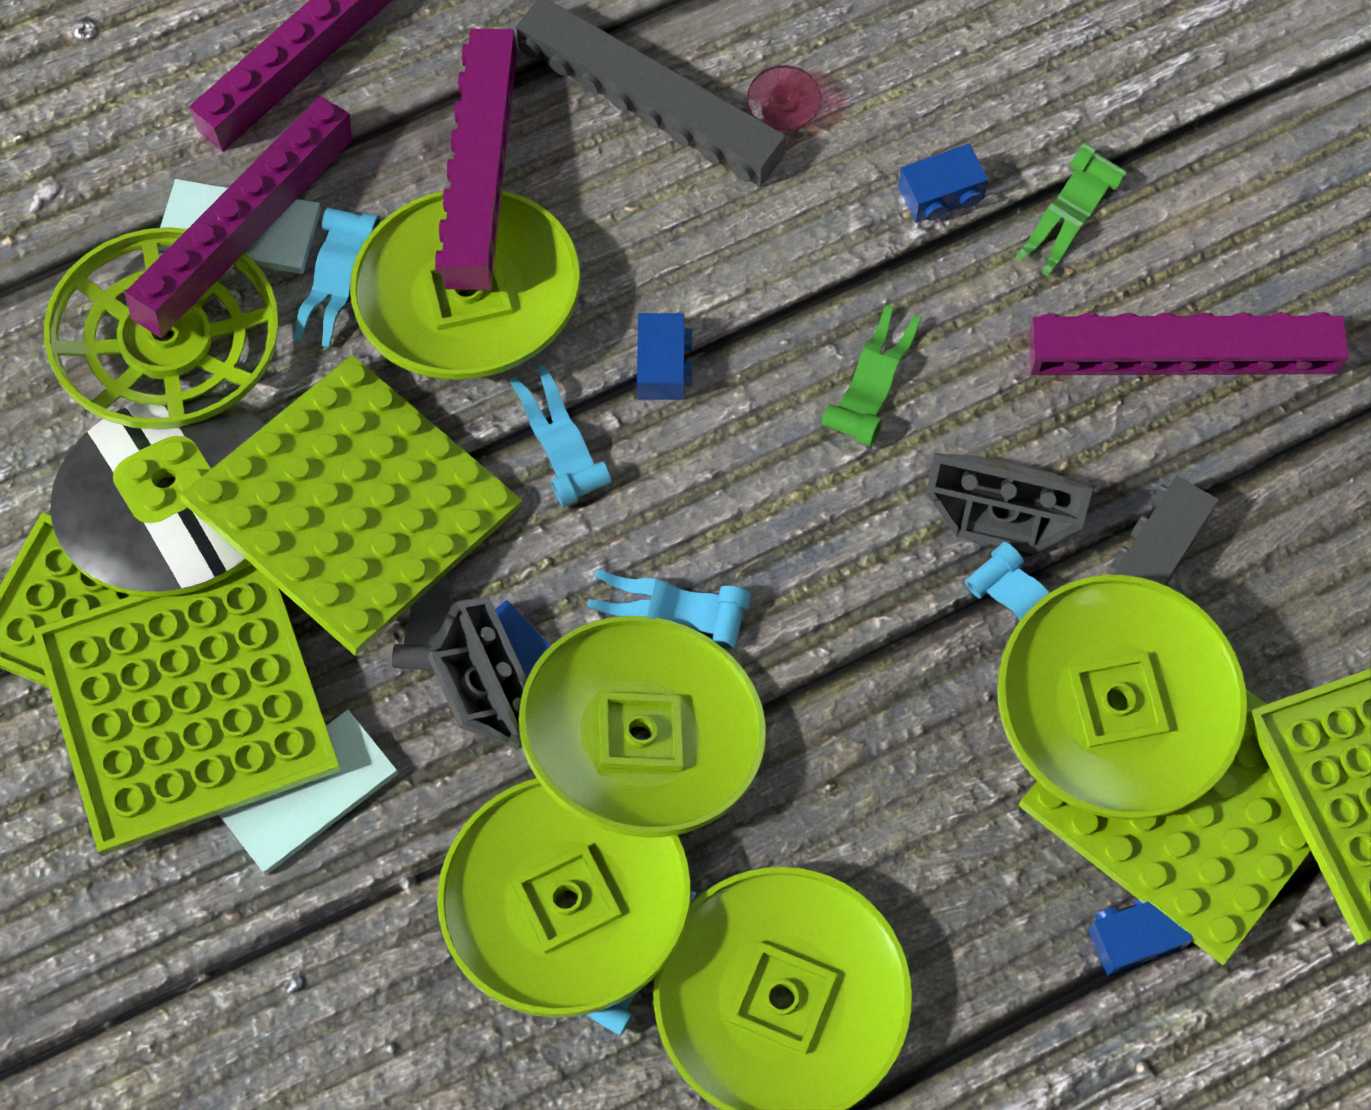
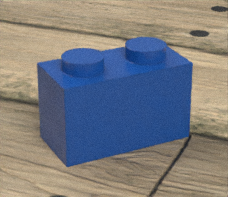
M969 143L901 167L898 188L915 223L926 219H939L948 211L960 207L970 208L975 206L985 197L988 178Z
M638 313V400H684V386H692V362H685V351H692V328H685L684 313Z
M1138 899L1134 900V907L1120 911L1119 906H1113L1095 914L1097 920L1093 921L1088 929L1108 977L1183 950L1193 939L1190 933L1149 901L1143 903Z

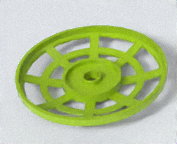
M165 227L131 232L104 242L86 253L69 268L57 284L48 302L45 314L44 345L51 369L59 384L74 401L90 413L109 422L132 428H179L202 422L236 404L257 385L268 369L276 350L279 334L278 308L272 287L263 271L246 253L233 265L241 270L254 284L263 300L264 307L242 314L241 308L234 296L225 286L220 284L227 273L226 271L170 329L175 334L167 341L156 340L154 333L131 320L129 308L116 299L123 295L159 258L158 247L171 246L187 229ZM143 250L146 270L136 272L121 279L106 291L87 278L109 261L129 252ZM77 289L94 302L85 320L82 334L83 341H59L58 331L62 314L70 297ZM212 294L225 305L231 315L230 319L209 324L208 317L202 307ZM105 311L120 320L117 327V339L95 340L98 324ZM267 322L268 336L265 351L254 372L251 374L236 368L235 366L244 349L245 329ZM234 333L233 345L225 362L208 355L212 338ZM121 354L129 368L117 380H114L103 369L97 355ZM61 356H85L93 375L107 389L90 401L71 382L63 367ZM196 367L213 374L211 378L187 391H181L179 376L189 373ZM143 376L164 379L166 395L145 394L130 388ZM224 380L240 386L237 390L213 405L188 414L184 412L183 402L193 400L208 393ZM122 397L141 404L167 405L169 417H131L107 410V408Z

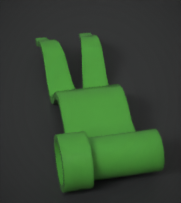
M1086 142L1080 146L1069 165V168L1074 170L1065 187L1056 200L1047 208L1034 232L1016 255V258L1021 261L1039 247L1055 225L1063 219L1062 228L1041 272L1046 276H1049L1059 263L1076 233L1091 216L1107 189L1110 187L1116 191L1128 172L1097 154L1098 149Z
M889 305L885 306L875 334L862 350L855 375L848 390L843 395L838 406L833 404L827 406L822 418V426L855 437L857 443L870 448L875 444L882 426V418L877 417V414L889 394L898 364L909 351L922 317L914 315L900 341L894 347L888 349L884 355H881L880 352L887 338L894 308Z

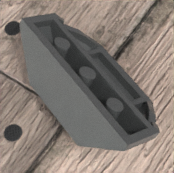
M935 453L926 494L933 501L956 537L995 546L1007 542L1017 551L1036 554L1068 535L1083 529L1092 488L1051 472L975 455Z
M489 596L457 601L452 605L427 657L459 728L516 749L522 748L519 733V708L527 678Z

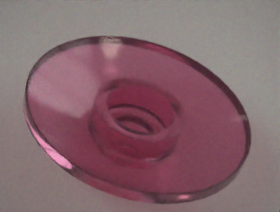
M774 66L759 73L751 82L747 95L748 107L753 117L777 131H793L806 126L816 117L821 105V91L816 80L808 72L794 66ZM788 103L789 106H780L778 104Z

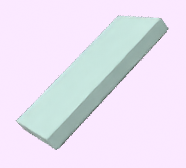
M175 179L160 228L188 229L228 188ZM296 199L245 253L259 267L303 274L321 213L320 203ZM170 246L158 247V250L166 251Z
M349 710L326 726L341 768L340 772L219 814L265 876L398 775L396 768Z

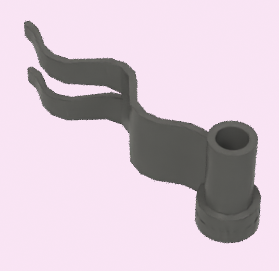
M456 566L410 607V617L405 633L404 645L395 644L393 647V668L431 670L432 674L435 675L427 654L451 609L450 586L452 574Z

